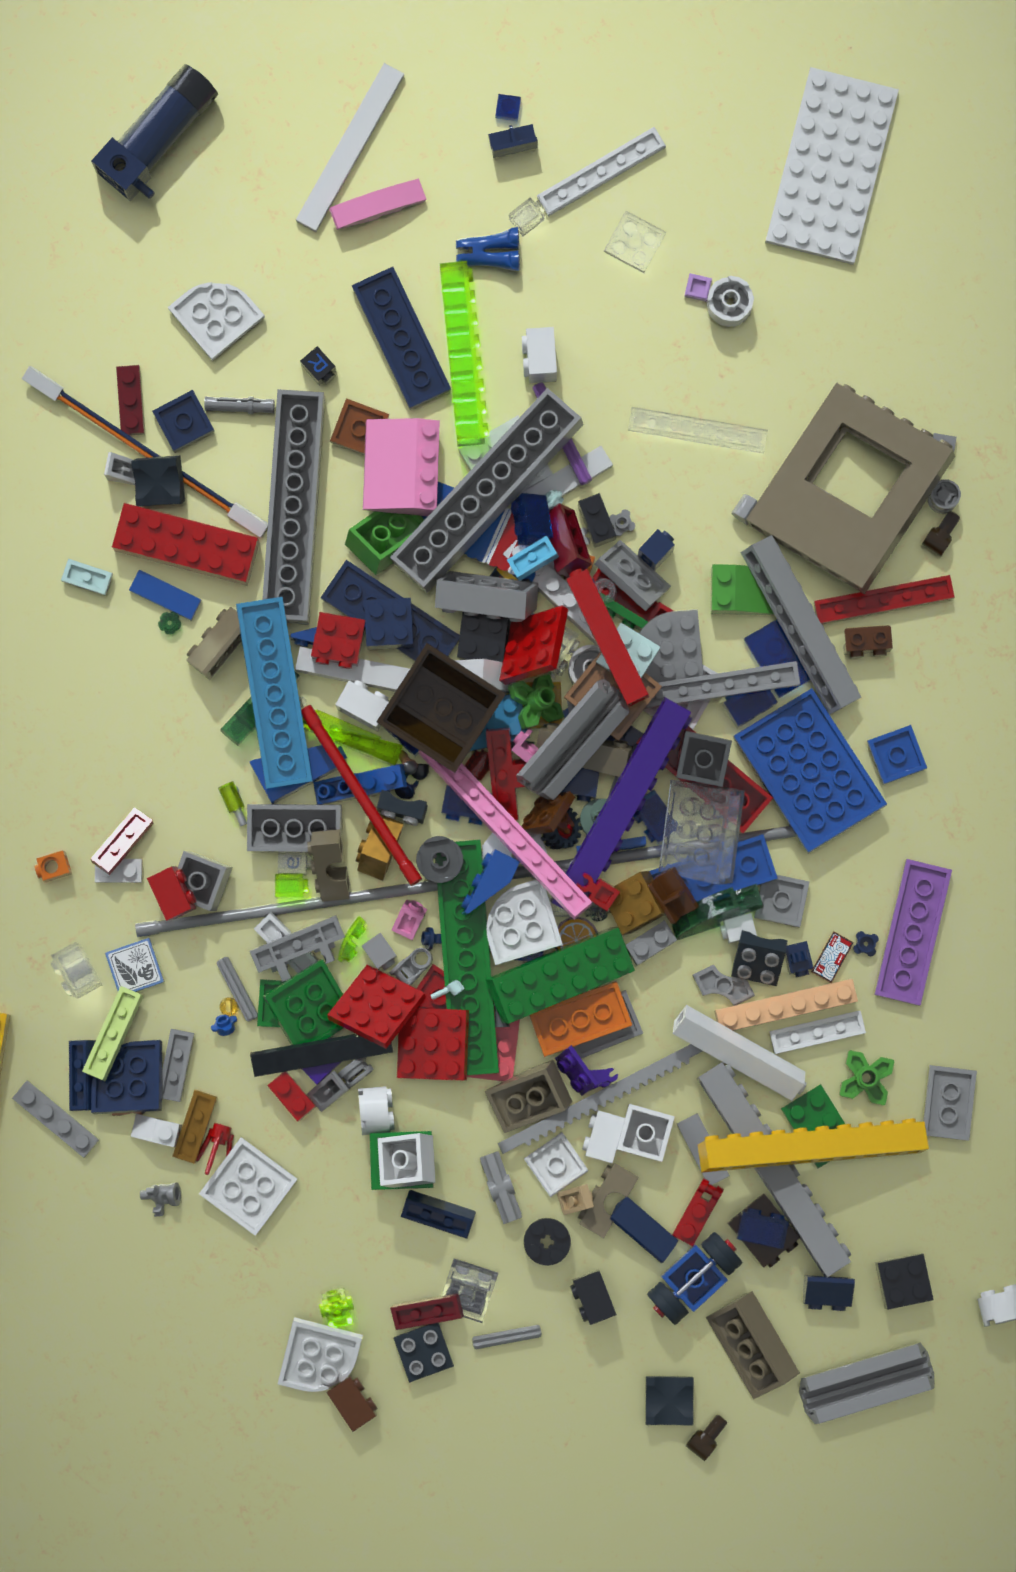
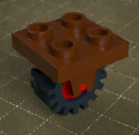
M570 791L560 793L554 800H549L542 796L538 797L534 802L535 806L531 812L523 819L524 823L521 827L530 836L543 834L540 839L546 841L545 845L547 847L550 846V849L557 850L573 847L574 844L578 843L577 838H581V833H578V831L582 830V826H578L580 818H575L578 814L572 812L573 809L570 808L576 797Z

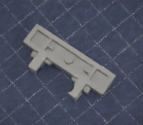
M337 915L254 948L249 952L258 973L271 968L272 972H279L283 982L292 978L288 972L287 964H290L291 959L314 950L315 953L321 952L324 956L325 964L334 961L335 958L331 949L336 947L334 942L345 938Z

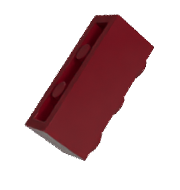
M561 503L557 504L543 515L540 521L543 527V534L548 537L559 555L557 559L553 560L555 571L559 575L569 578L571 572L580 568L584 571L592 565L575 510Z

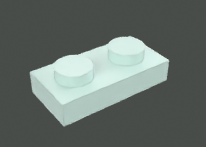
M68 559L61 581L106 596L113 574Z

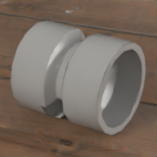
M949 479L940 480L928 497L929 507L939 514H946L952 511L961 497L959 486Z

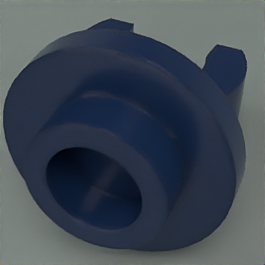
M416 780L412 785L407 782L406 788L396 789L395 793L400 798L411 799L415 795L419 781Z
M427 927L421 935L422 945H425L427 950H432L434 944H442L441 934H434L433 928Z

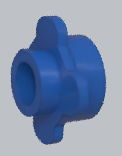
M220 1015L216 1017V1022L211 1026V1030L217 1032L220 1036L230 1035L235 1030L234 1023L237 1022V1017Z

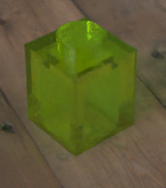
M275 874L276 899L304 898V893L309 892V881L304 879V874Z

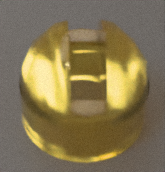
M227 997L220 1002L219 1008L222 1014L232 1016L237 1013L238 1004L235 999ZM226 1001H230L231 1012H226Z

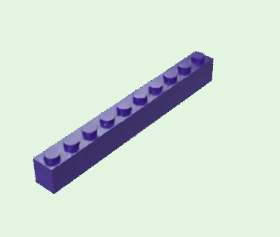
M664 697L565 873L575 884L579 883L582 886L588 884V879L583 877V873L591 875L593 881L597 883L601 872L607 871L612 861L609 859L612 852L619 850L623 842L620 839L624 831L628 832L634 823L632 818L636 810L640 811L645 804L646 799L643 797L647 790L651 791L657 782V778H655L659 769L663 770L667 765L669 758L666 756L670 749L674 750L680 741V737H678L682 728L686 730L692 720V717L689 716L691 711ZM588 891V892H583V893H584L586 896H588L590 892ZM553 897L550 901L553 904L564 909Z

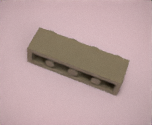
M547 723L539 729L536 744L538 749L556 730L559 724ZM606 739L582 768L620 777L632 755L634 746L628 745V742L624 740L611 741Z

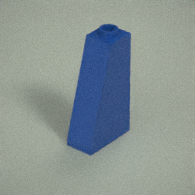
M322 745L307 748L312 775L311 782L266 789L261 758L250 761L272 804L337 770ZM341 746L337 747L344 759H346L347 756Z

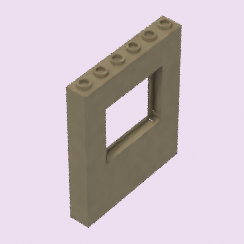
M836 382L746 518V521L753 529L767 537L772 535L780 545L865 594L955 458V454L952 449L953 446L944 440L937 441L932 438L933 435L923 428L918 430L913 427L914 424L904 417L899 419L894 416V412L885 406L880 408L875 405V401L866 395L861 397L855 393V389L847 384L842 386ZM846 432L906 465L872 518L813 484Z

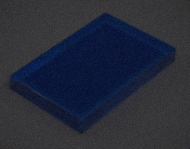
M777 619L743 639L760 667L797 661L800 685L773 689L778 698L810 681L808 674Z

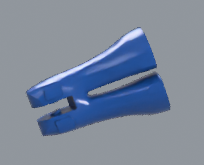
M513 227L493 235L456 240V249H473V253L456 255V264L493 266L510 271H520L519 250L498 253L484 252V250L519 249L518 227Z

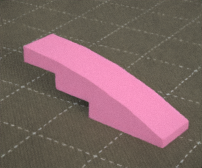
M418 178L353 198L332 206L329 210L338 230L377 220L380 216L399 212L408 206L424 203L427 199Z

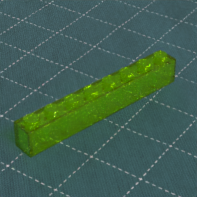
M467 261L440 263L457 447L485 444V437L489 436L488 423H483L482 417L483 414H487L486 401H481L480 392H484L483 378L478 377V370H482L481 356H476V348H480L479 334H474L473 327L478 326L477 312H472L471 304H476L475 291L470 290L469 282H474L472 268H468Z

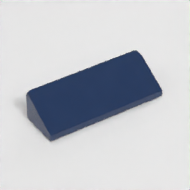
M96 1040L69 1041V1111L91 1110L93 1076L82 1072Z
M409 1190L401 1217L467 1239L476 1211Z
M625 1197L617 1203L610 1220L660 1263H663L677 1245L678 1240L629 1197Z

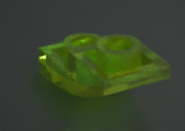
M360 916L353 922L342 941L338 960L341 963L345 960L349 963L358 953L355 950L358 946L352 939L354 937L358 939L366 931L364 926L367 924Z

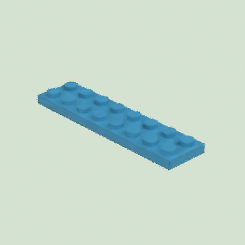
M283 597L236 604L265 787L268 789L311 782L312 775Z

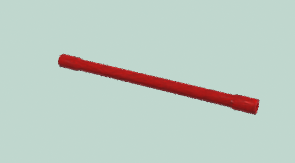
M312 705L304 707L301 710L303 719L316 735L389 849L410 886L419 883L422 880L421 875L408 859L322 725V721Z

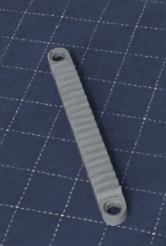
M690 1044L569 1106L566 1111L552 1115L499 1142L498 1146L502 1154L523 1143L530 1146L531 1139L538 1142L539 1135L547 1137L549 1130L555 1133L556 1126L563 1129L564 1122L571 1125L574 1117L580 1120L582 1113L588 1116L590 1109L596 1112L598 1111V1105H601L603 1108L606 1107L607 1100L613 1103L615 1096L621 1099L623 1098V1092L628 1095L631 1094L632 1087L635 1090H639L640 1083L646 1086L648 1085V1079L654 1082L656 1081V1075L661 1078L664 1077L665 1070L668 1073H672L673 1066L679 1069L681 1068V1062L686 1065L689 1064V1058L702 1052V1050Z

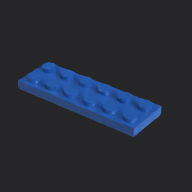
M764 834L650 871L654 879L655 876L675 866L698 905L778 879Z

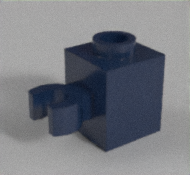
M807 941L787 946L785 959L789 975L795 973L796 978L809 975L808 970L813 969Z

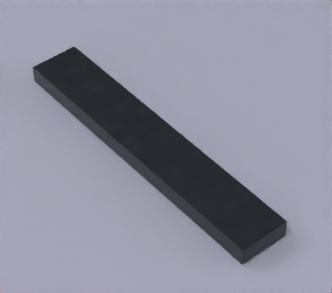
M357 1034L250 1052L254 1077L393 1053L392 1042L385 1049Z

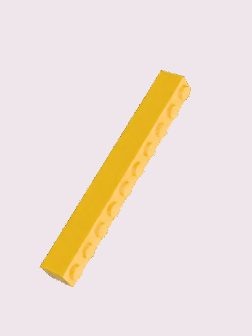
M912 1118L902 1120L900 1124H894V1120L880 1122V1125L873 1126L872 1122L858 1124L859 1127L851 1128V1124L838 1125L837 1129H829V1126L816 1127L815 1131H807V1128L794 1129L793 1133H785V1130H775L771 1132V1135H763V1132L759 1131L749 1133L747 1137H741L740 1133L727 1135V1138L719 1139V1135L707 1136L703 1142L697 1144L701 1173L919 1154L929 1149L925 1122H916V1119Z

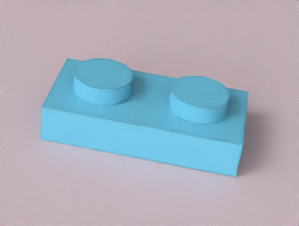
M545 536L510 557L507 561L518 580L521 581L557 559L559 555L548 537Z

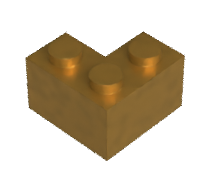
M381 815L398 842L404 823ZM370 821L366 829V833L369 834L366 841L362 839L357 851L358 854L355 860L359 863L357 871L383 881L391 863L392 854Z

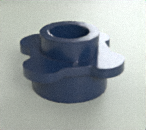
M863 931L856 934L857 943L853 947L856 954L865 953L870 957L876 954V943L879 941L876 934H865Z

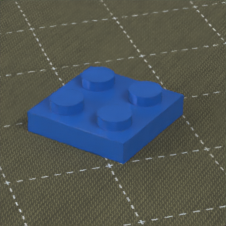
M911 725L867 741L883 785L927 769Z

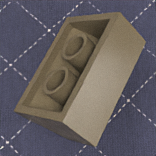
M232 607L228 610L223 609L216 618L218 621L213 628L208 627L201 636L203 638L202 642L198 646L196 644L193 645L187 653L188 658L186 661L209 680L242 642L237 611Z

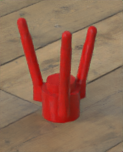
M214 1123L213 1129L209 1128L208 1135L200 1148L196 1162L200 1160L211 1140L214 1144L205 1175L210 1173L219 1144L225 1146V1142H227L226 1156L232 1150L234 1135L230 1134L231 1127Z

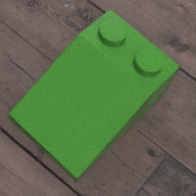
M375 511L349 529L345 545L377 575L393 564L390 557L420 526L424 519L419 515Z
M712 564L711 614L775 615L748 566Z

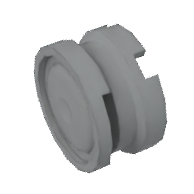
M366 1058L355 1059L338 1073V1076L346 1081L345 1085L348 1089L374 1070L371 1064L368 1065L365 1062ZM363 1070H365V1071H364L362 1074H360L357 1078H355L354 1080H352V1078H354V1077L357 1076L360 1072H362Z

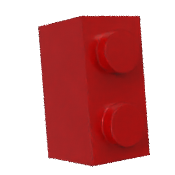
M171 866L147 878L166 921H172L196 909L194 904L196 903V898L184 883L187 879L182 869H178L177 866Z
M287 1071L282 1072L267 1085L298 1122L317 1107Z

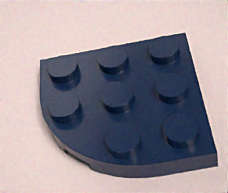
M161 1040L134 1041L121 1045L106 1081L93 1077L91 1113L110 1114L162 1111Z

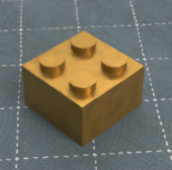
M650 871L639 872L614 886L620 893L609 910L622 935L631 934L665 915L648 887V884L653 880Z

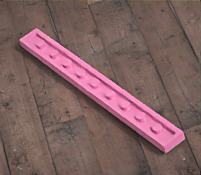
M419 750L421 757L574 920L592 906V901L462 763L456 773Z

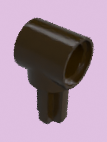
M949 511L939 527L931 529L922 545L941 557L952 541L950 534L959 522L960 517L955 512Z
M716 1415L704 1431L701 1429L696 1431L686 1444V1447L705 1461L716 1448L717 1442L715 1439L727 1425V1421L720 1415Z

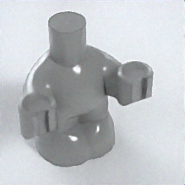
M178 1182L154 1184L151 1187H147L146 1190L140 1191L141 1200L151 1199L155 1202L156 1207L153 1208L154 1217L164 1215V1204L179 1206L181 1190Z

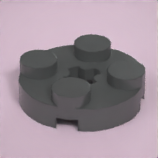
M435 836L426 840L420 847L416 856V863L419 872L427 880L434 883H446L453 880L460 873L463 865V854L460 847L453 840L444 836ZM441 853L442 857L447 858V861L443 862V866L433 863V859L437 857L436 854Z

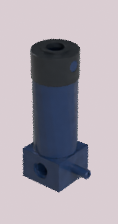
M184 64L117 141L112 137L91 160L96 173L129 201L139 191L148 199H151L155 192L146 185L151 179L149 171L191 123L218 96L217 90L199 71Z

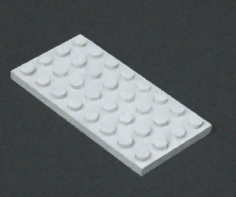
M810 67L766 243L854 265L899 89Z

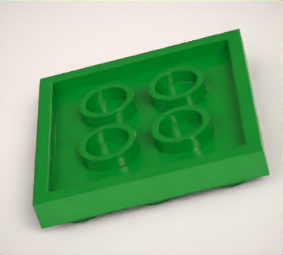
M323 959L318 960L263 996L291 1045L328 1039L344 1028L328 1020L327 1014L342 997L343 993Z

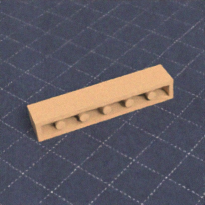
M848 979L718 1009L714 1012L718 1023L734 1031L856 1003L858 999L853 979Z

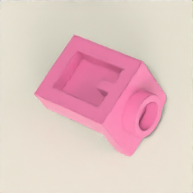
M530 728L525 733L520 731L513 740L516 745L512 748V751L526 763L538 751L534 744L525 742L533 732Z
M406 900L392 931L413 940L427 909L417 901Z

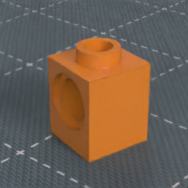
M63 850L36 858L38 864L34 865L38 879L42 878L44 882L72 874L66 852ZM50 861H56L58 864V869L54 873H48L46 870V866Z

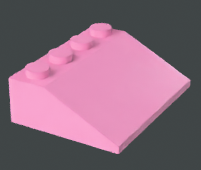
M420 418L366 420L363 510L429 516L437 507L440 420Z

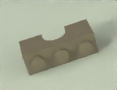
M340 829L312 832L311 842H307L308 855L313 856L311 861L312 874L317 875V879H315L316 893H320L322 902L349 899L350 880L347 867H334L330 865L342 862L343 844Z
M616 1163L612 1167L607 1165L601 1176L604 1178L600 1187L596 1185L593 1189L594 1207L582 1210L577 1217L581 1219L579 1223L581 1226L602 1238L606 1236L613 1223L610 1220L611 1215L604 1209L606 1196L616 1192L628 1197L639 1178Z

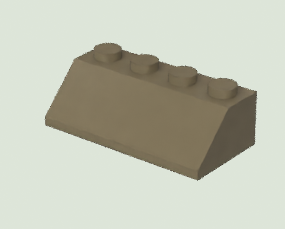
M753 1291L706 1317L753 1399L786 1384L800 1374Z

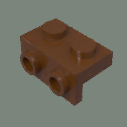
M889 625L846 628L844 630V655H850V658H862L866 653H873V657L886 656L887 652L893 649L891 626Z

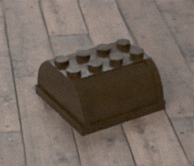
M426 643L376 722L456 773L506 693Z

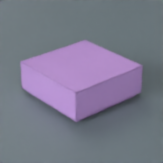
M690 273L684 297L707 302L712 278Z

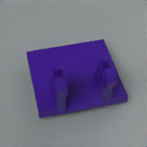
M572 1045L555 1057L557 1067L568 1076L572 1088L577 1093H580L581 1096L595 1088H605L618 1078V1074L613 1077L609 1076V1073L614 1070L613 1068L589 1070Z

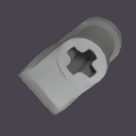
M417 948L407 958L399 962L389 973L395 975L398 980L411 985L432 964L433 956L429 950ZM419 952H425L428 956V961L424 965H419L416 962L415 958ZM401 970L408 976V979L401 972Z

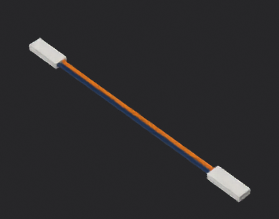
M29 366L22 380L54 401L61 400L146 458L161 457L63 391L64 387L34 367ZM182 471L185 484L226 510L228 517L260 538L263 536L268 528L267 522L237 502L234 504L230 503Z

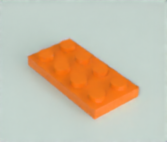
M617 981L576 995L529 1015L544 1057L566 1050L571 1045L574 1047L632 1026Z

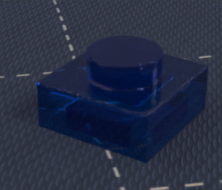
M498 94L495 118L518 121L521 97Z

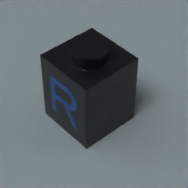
M318 346L300 360L301 366L319 386L323 382L325 384L329 383L335 377L336 366Z

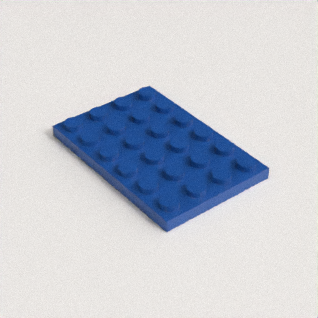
M812 688L733 737L808 854L887 806L883 796Z

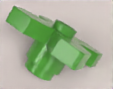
M550 674L535 678L532 687L524 681L508 686L511 699L524 705L518 716L523 730L538 725L540 716L549 723L564 717L561 705L555 702L554 684Z
M852 1050L848 1051L845 1064L855 1076L841 1082L839 1095L853 1099L864 1090L870 1103L885 1105L888 1091L880 1083V1079L892 1074L894 1060L880 1057L869 1066L863 1053ZM865 1073L871 1077L867 1083L862 1080V1076Z

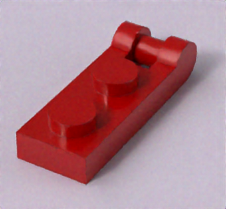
M705 1178L699 1184L672 1234L691 1246L694 1245L724 1191L719 1186L716 1188L709 1184L710 1181ZM704 1192L712 1195L709 1201L701 1197Z

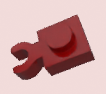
M583 873V877L588 879V884L582 886L577 883L576 885L582 892L589 891L590 893L587 897L593 903L608 911L620 891L601 878L595 883L591 875Z

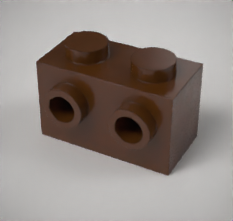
M349 1376L326 1393L352 1432L376 1417L375 1410L378 1408L371 1397L366 1399L362 1393L365 1388L360 1380Z

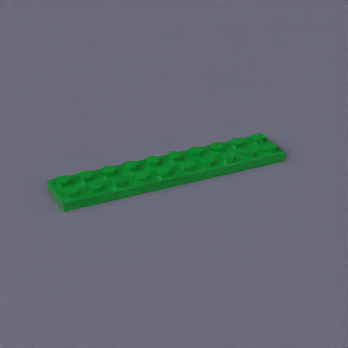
M481 840L456 841L455 843L460 847L463 854L462 868L453 880L446 883H437L445 987L451 982L458 980L464 986V989L455 997L449 991L446 994L447 1009L469 1010L467 1075L499 1073L493 999L485 980L491 977L486 904L483 902L467 915L462 914L464 908L461 907L466 895L471 896L474 887L471 884L476 874L481 875L483 871V866L481 865ZM441 853L436 854L435 863L443 866V862L447 861V858L442 857Z

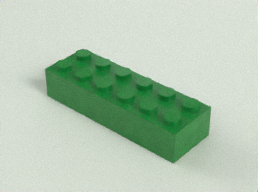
M610 927L485 980L501 1022L510 1024L634 972L635 969L619 927Z

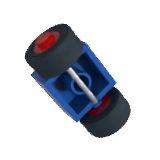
M715 1232L701 1244L710 1258L697 1245H694L661 1275L664 1281L674 1290L673 1292L662 1282H659L647 1293L648 1297L655 1304L653 1309L661 1318L666 1316L674 1325L678 1324L689 1313L678 1299L681 1298L694 1312L728 1281L716 1265L726 1274L731 1275L743 1263L735 1253L737 1249L728 1239L724 1241Z

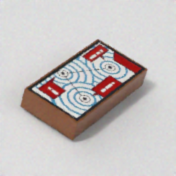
M833 931L811 973L832 983L854 942Z

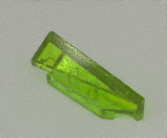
M318 709L315 710L334 743L390 766L396 765L403 745L381 740V736ZM302 717L304 730L314 734Z

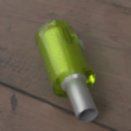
M234 781L220 786L218 790L229 814H235L240 827L246 825L247 821L241 810L245 805L239 794L238 787Z

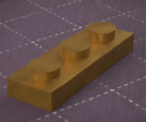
M194 1090L172 1157L193 1164L196 1163L217 1100L216 1096Z

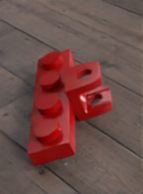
M510 728L486 729L492 796L515 820H518L516 788L525 786L517 781L516 775L525 766L526 762L523 759L513 760Z

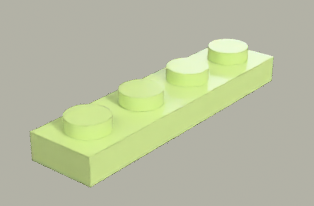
M120 986L82 1072L106 1081L144 997L142 994Z

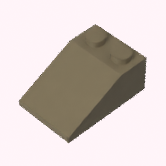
M554 1060L532 1067L485 1091L504 1133L566 1111L572 1103V1099Z

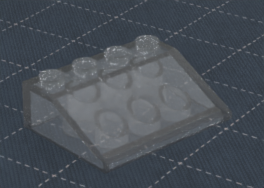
M670 780L659 872H664L675 866L681 877L718 885L733 883L745 791L709 784Z

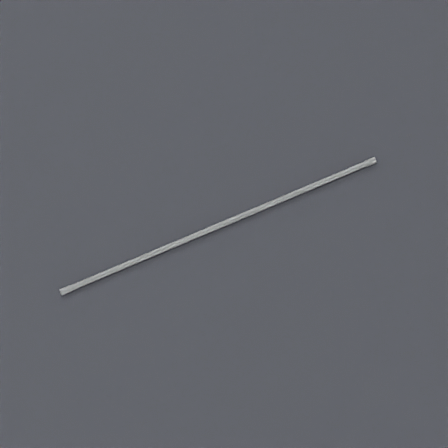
M790 826L613 852L609 859L612 860L611 864L711 850L764 834L765 841L797 836ZM573 859L554 862L565 872ZM524 866L517 867L512 879L532 877L533 875ZM427 880L410 886L408 883L350 892V898L345 900L322 902L321 897L176 918L172 921L154 920L135 923L137 937L155 935L160 932L266 917L270 912L274 915L438 890L437 883Z

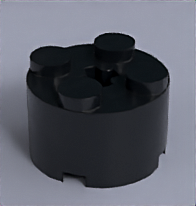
M538 1219L525 1232V1251L530 1259L540 1265L549 1266L557 1264L566 1257L570 1250V1234L567 1228L556 1219ZM546 1235H550V1239L554 1241V1244L549 1245L548 1248H544V1244L540 1243L541 1238L544 1239Z

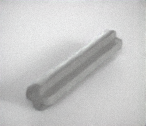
M229 957L221 958L217 961V966L245 1020L249 1022L256 1019L258 1013Z
M539 1325L474 1336L472 1342L474 1349H481L539 1338L542 1333Z

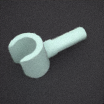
M455 980L442 990L431 994V998L434 1000L447 994L449 991L455 997L464 989V986L458 980Z

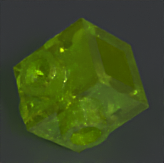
M344 1288L339 1290L331 1289L321 1294L323 1302L319 1304L322 1318L327 1317L330 1327L337 1328L353 1323L351 1310H354L351 1296H346Z

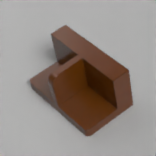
M675 866L655 876L648 884L650 891L671 924L676 923L681 916L695 910L699 906Z

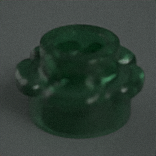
M165 612L160 616L158 626L166 634H174L175 631L180 629L181 621L175 612ZM172 621V624L168 625L167 622Z

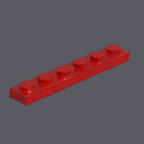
M947 575L869 590L865 594L858 592L814 601V607L820 623L824 624L954 599L955 596L951 577Z

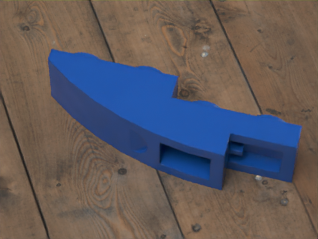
M403 764L354 773L368 796L381 794V790L391 792L392 790L407 787ZM342 776L313 782L317 804L356 799Z

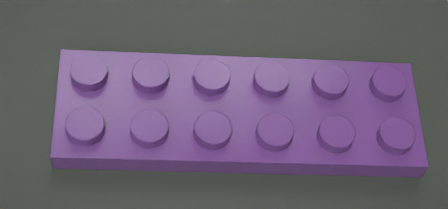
M906 859L874 995L918 1006L921 1005L952 873L951 869Z

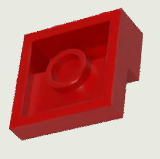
M319 612L311 653L312 659H316L315 663L329 665V662L339 663L338 667L352 669V665L358 666L365 620Z

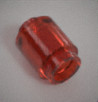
M483 749L480 752L475 750L464 764L478 781H481L490 770L488 752Z

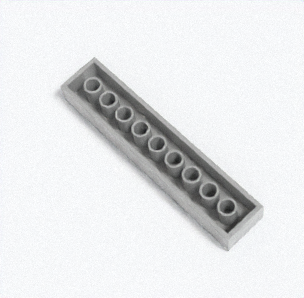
M547 388L390 557L393 563L428 593L436 585L437 580L449 571L584 425L582 418Z
M277 389L262 600L283 597L287 623L309 625L325 396L324 392Z
M721 1062L697 1078L732 1134L740 1133L741 1137H747L749 1133L762 1131L763 1135H771L772 1130L768 1124L763 1125L758 1117L761 1116V1113L756 1105H750L746 1100V1097L749 1095L743 1085H737L733 1077L736 1075L729 1064L724 1065ZM794 1165L755 1168L823 1276L829 1277L851 1262L848 1258L851 1256L849 1249L844 1243L839 1244L835 1238L839 1234L831 1223L826 1224L823 1219L826 1214L819 1203L814 1204L810 1199L813 1194L806 1183L801 1184L797 1179L800 1174Z

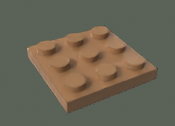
M601 652L564 696V699L574 707L599 680L606 679L619 690L611 672L596 663ZM646 673L641 680L649 694V698L629 707L628 715L610 734L617 741L622 738L662 688L658 682Z

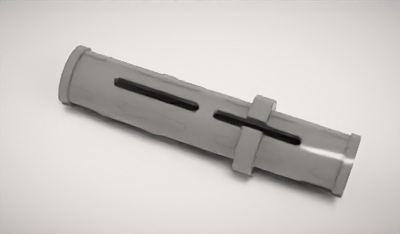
M205 396L204 401L205 411L248 412V414H253L254 412L274 413L275 408L274 399L254 398V396H249L248 398Z

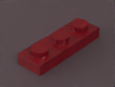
M140 366L116 367L120 428L128 435L145 434Z
M459 1294L402 1303L390 1307L396 1330L461 1319L464 1316Z

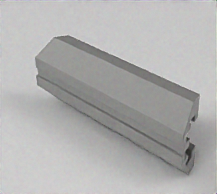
M606 679L597 681L516 775L517 781L531 792L546 799L554 800L628 715L629 707L620 691Z
M920 1342L801 1378L799 1394L805 1413L814 1424H820L932 1390L934 1388V1371L929 1354Z

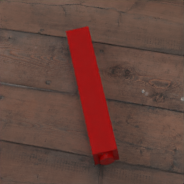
M580 568L569 574L570 577L566 579L567 584L627 706L631 707L649 698V694L588 569L582 571Z

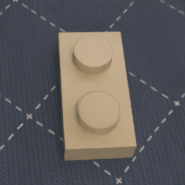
M587 1184L557 1193L563 1215L594 1207L593 1196Z

